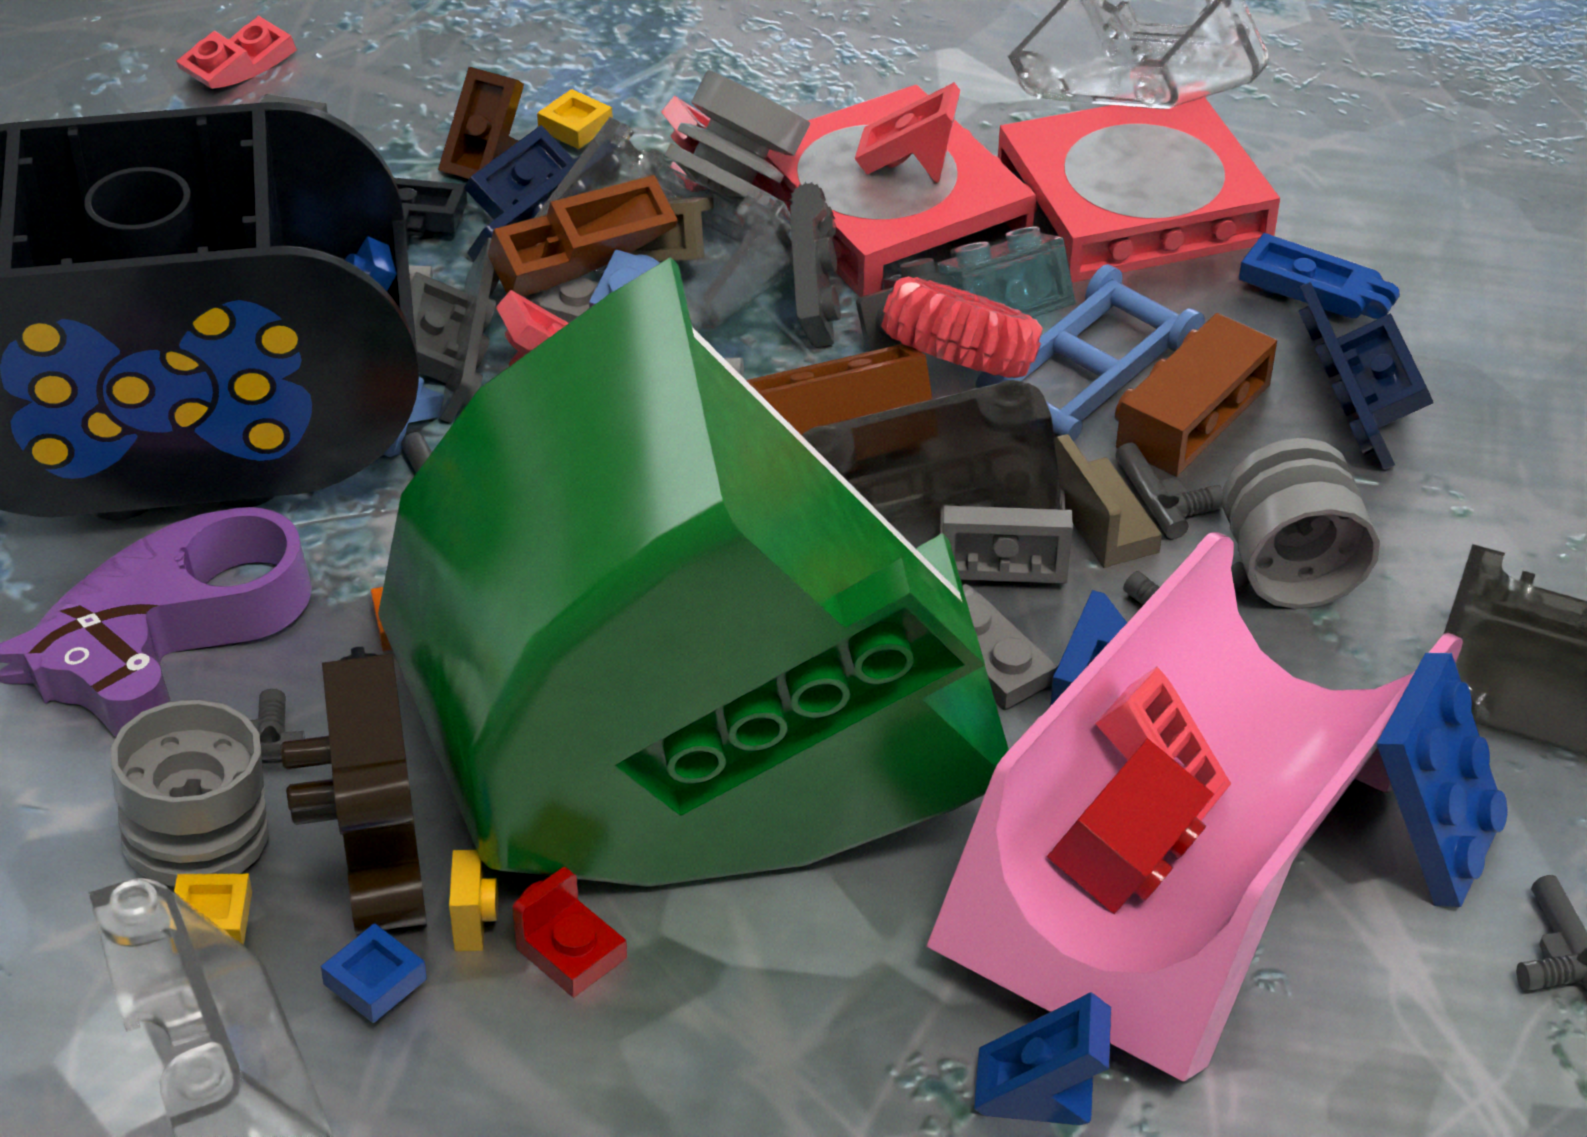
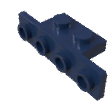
M623 123L577 158L573 159L546 129L540 125L473 174L463 188L489 214L493 221L481 231L467 254L475 261L487 238H492L495 228L547 215L551 201H555L560 196L567 198L577 195L590 181L588 175L594 170L600 175L609 171L623 156L624 153L619 146L630 133V130Z
M1311 282L1300 286L1308 306L1298 312L1311 340L1314 342L1323 337L1325 341L1315 346V350L1329 379L1338 374L1342 378L1331 385L1345 415L1348 416L1357 412L1359 416L1358 419L1349 422V425L1363 455L1375 451L1384 470L1395 466L1379 428L1434 402L1392 314L1383 316L1337 338Z

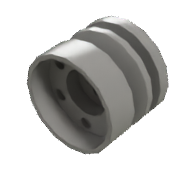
M707 69L691 103L709 117L710 121L706 129L688 123H680L677 130L699 143L693 154L670 143L665 156L674 160L689 178L736 202L760 204L768 209L774 196L752 184L758 173L781 183L784 175L767 162L765 158L769 150L794 156L811 122L772 100Z
M1303 437L1280 440L1253 451L1233 468L1223 486L1222 507L1230 523L1232 535L1238 544V552L1247 577L1258 596L1275 606L1293 609L1323 606L1348 595L1368 578L1378 561L1380 540L1361 499V494L1355 484L1351 470L1340 451L1327 442Z
M199 699L173 701L142 711L121 727L111 745V771L115 800L118 803V823L121 830L122 852L134 871L155 883L175 887L177 874H241L259 859L269 839L260 733L246 715L226 704Z

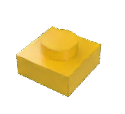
M570 89L537 112L538 127L542 125L553 138L577 149L582 148L613 125L612 107L573 89Z
M477 849L453 850L449 910L454 951H483L485 922L498 920L497 878H484L483 862Z
M249 873L177 874L167 926L171 948H243L252 897Z

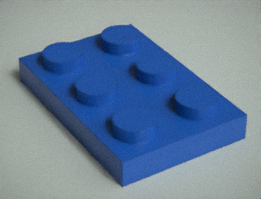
M1452 653L1424 654L1376 744L1434 906L1461 907L1474 879H1478L1482 875L1485 856L1496 833L1501 832L1505 827L1508 807L1505 794L1497 789L1489 765L1490 752L1488 743L1484 737L1479 736L1471 712L1472 700L1470 689L1465 682H1461Z

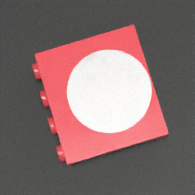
M917 84L808 120L811 124L794 156L769 150L765 158L767 162L784 175L781 183L758 173L752 184L774 196L770 205L789 224L791 221L790 205L792 204L790 199L792 198L791 193L794 192V188H798L799 184L803 185L805 182L807 184L811 182L814 185L818 184L819 188H822L826 198L825 203H827L828 207H831L835 217L836 234L831 238L837 258V270L835 272L859 297L882 291L883 265L1005 222L1024 241L1032 239L1034 214L1037 210L1036 194L955 119L938 183L934 182L913 153L906 161L896 167L889 168L886 165L868 175L855 160L864 127L928 96Z
M1199 89L1000 125L998 158L1011 172L1018 171L1025 184L1036 194V201L1063 241L1070 283L1091 279L1096 271L1106 264H1110L1124 273L1251 248L1263 233L1275 236L1280 197Z

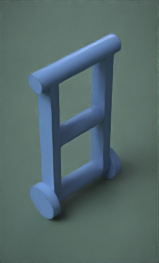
M1106 264L1099 268L1091 278L1086 290L1085 301L1040 336L1039 342L1041 345L1034 363H1031L1026 376L1006 378L982 371L976 380L975 386L979 391L1058 436L1068 434L1074 441L1081 433L1083 427L1082 420L1168 348L1175 352L1192 329L1198 330L1205 324V317L1193 308H1188L1179 315L1122 284V272L1114 266ZM1113 306L1156 328L1153 333L1120 360L1076 337ZM1055 353L1100 376L1061 409L1017 385Z

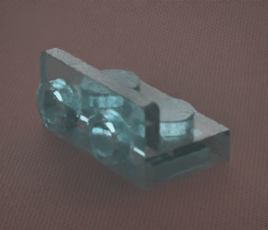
M1025 227L1006 233V242L990 246L988 242H977L955 249V258L938 263L940 274L953 277L957 289L987 297L1010 308L1020 310L1021 313L1030 315L1032 318L1076 304L1063 237L1040 233L1039 227Z

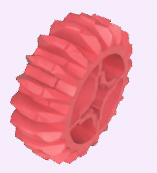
M908 276L898 279L895 282L893 291L888 294L883 309L885 315L881 327L892 339L900 341L903 345L913 347L917 351L935 356L938 359L965 366L975 371L987 372L994 376L1001 375L1006 378L1026 376L1031 363H1034L1041 345L1039 340L1043 328L1030 315L1021 313L1020 310L1010 308L987 297L970 293L967 290L957 289L918 277L912 278Z

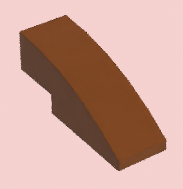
M655 175L551 201L547 215L495 228L488 250V257L506 294L512 290L525 297L576 279L607 265L615 249L627 253L637 250L676 227L678 219Z

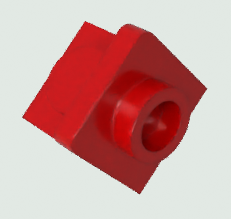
M562 867L544 881H537L530 885L513 904L516 949L573 998L627 959L626 939L578 900L577 876L567 867Z

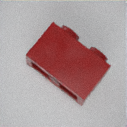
M1147 738L1047 857L1115 914L1134 892L1146 901L1166 878L1173 867L1163 857L1170 851L1179 859L1203 832L1206 825L1196 816L1213 797L1214 793Z

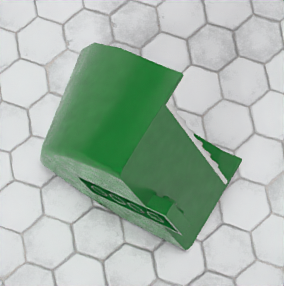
M671 257L604 297L480 387L401 493L378 615L482 862L490 869L551 876L562 867H567L580 880L651 887L806 866L954 811L985 795L997 764L1009 750L949 539L942 533L914 548L692 327L679 265Z

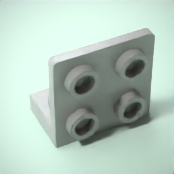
M943 485L941 487L940 534L943 533L950 541L960 579L1067 583L1073 521L1072 510H1065V496L1062 489Z

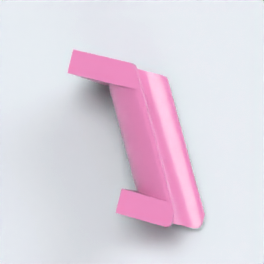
M1211 532L1202 539L1195 550L1048 710L1030 726L1001 758L993 772L926 946L1050 1012L1092 992L1111 1006L1110 1043L1183 1082L1209 1065L1295 857L1354 779L1385 793L1393 790L1376 743L1415 673L1414 671L1407 676L1376 689L1330 690L1293 677L1260 650L1239 614L1231 571L1234 542L1230 537L1219 532ZM1450 633L1443 634L1429 653H1452L1456 662L1462 648V638ZM1157 666L1177 691L1231 785L1201 820L1206 825V828L1179 859L1170 851L1163 857L1173 869L1148 899L1144 901L1134 892L1117 912L1113 914L1053 863L1047 855L1128 761L1095 723L1129 685ZM1177 757L1174 758L1179 765L1184 766Z

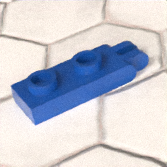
M1267 233L1261 235L1241 262L1240 281L1258 286L1267 292L1278 293L1307 303L1300 286L1311 282L1324 311H1331L1352 319L1358 318L1361 314L1373 319L1386 316L1400 297L1398 287L1393 283L1384 281L1381 274L1374 269Z

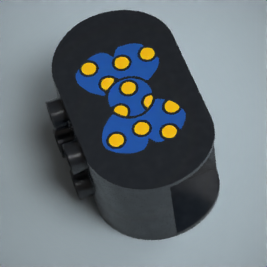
M285 102L250 103L0 124V510L34 517L54 518L94 514L108 520H125L137 517L150 508L209 502H219L234 508L254 507L268 502L275 496L309 493L337 484L368 467L395 442L412 414L419 384L405 220L401 196L389 167L374 146L357 130L329 113L316 108ZM367 236L389 245L397 275L387 291L370 275L345 261L349 254L356 255Z

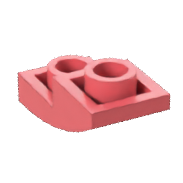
M257 16L230 39L213 31L176 60L179 69L207 87L214 89L234 85L253 78L282 62L297 51L290 34L264 18Z

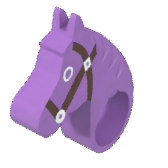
M243 507L200 514L170 524L145 536L143 539L134 542L109 558L78 582L53 605L34 629L0 643V663H9L0 670V682L4 684H35L44 703L56 700L61 703L84 706L94 713L113 736L116 737L121 727L142 711L171 702L161 670V659L165 655L172 652L260 639L282 630L301 615L310 600L312 587L296 527L289 519L275 511ZM263 562L276 565L264 576L248 583L235 586L207 584L219 573L241 564Z

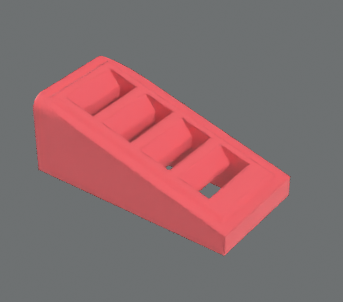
M1157 666L1129 685L1095 723L1128 760L1147 738L1173 760L1177 757L1184 764L1183 768L1195 776L1197 780L1214 793L1213 797L1196 816L1200 821L1231 785L1177 691Z

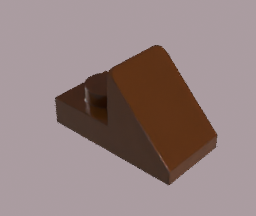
M468 67L438 167L439 171L469 179L473 174L518 142L509 134L524 83L514 78Z

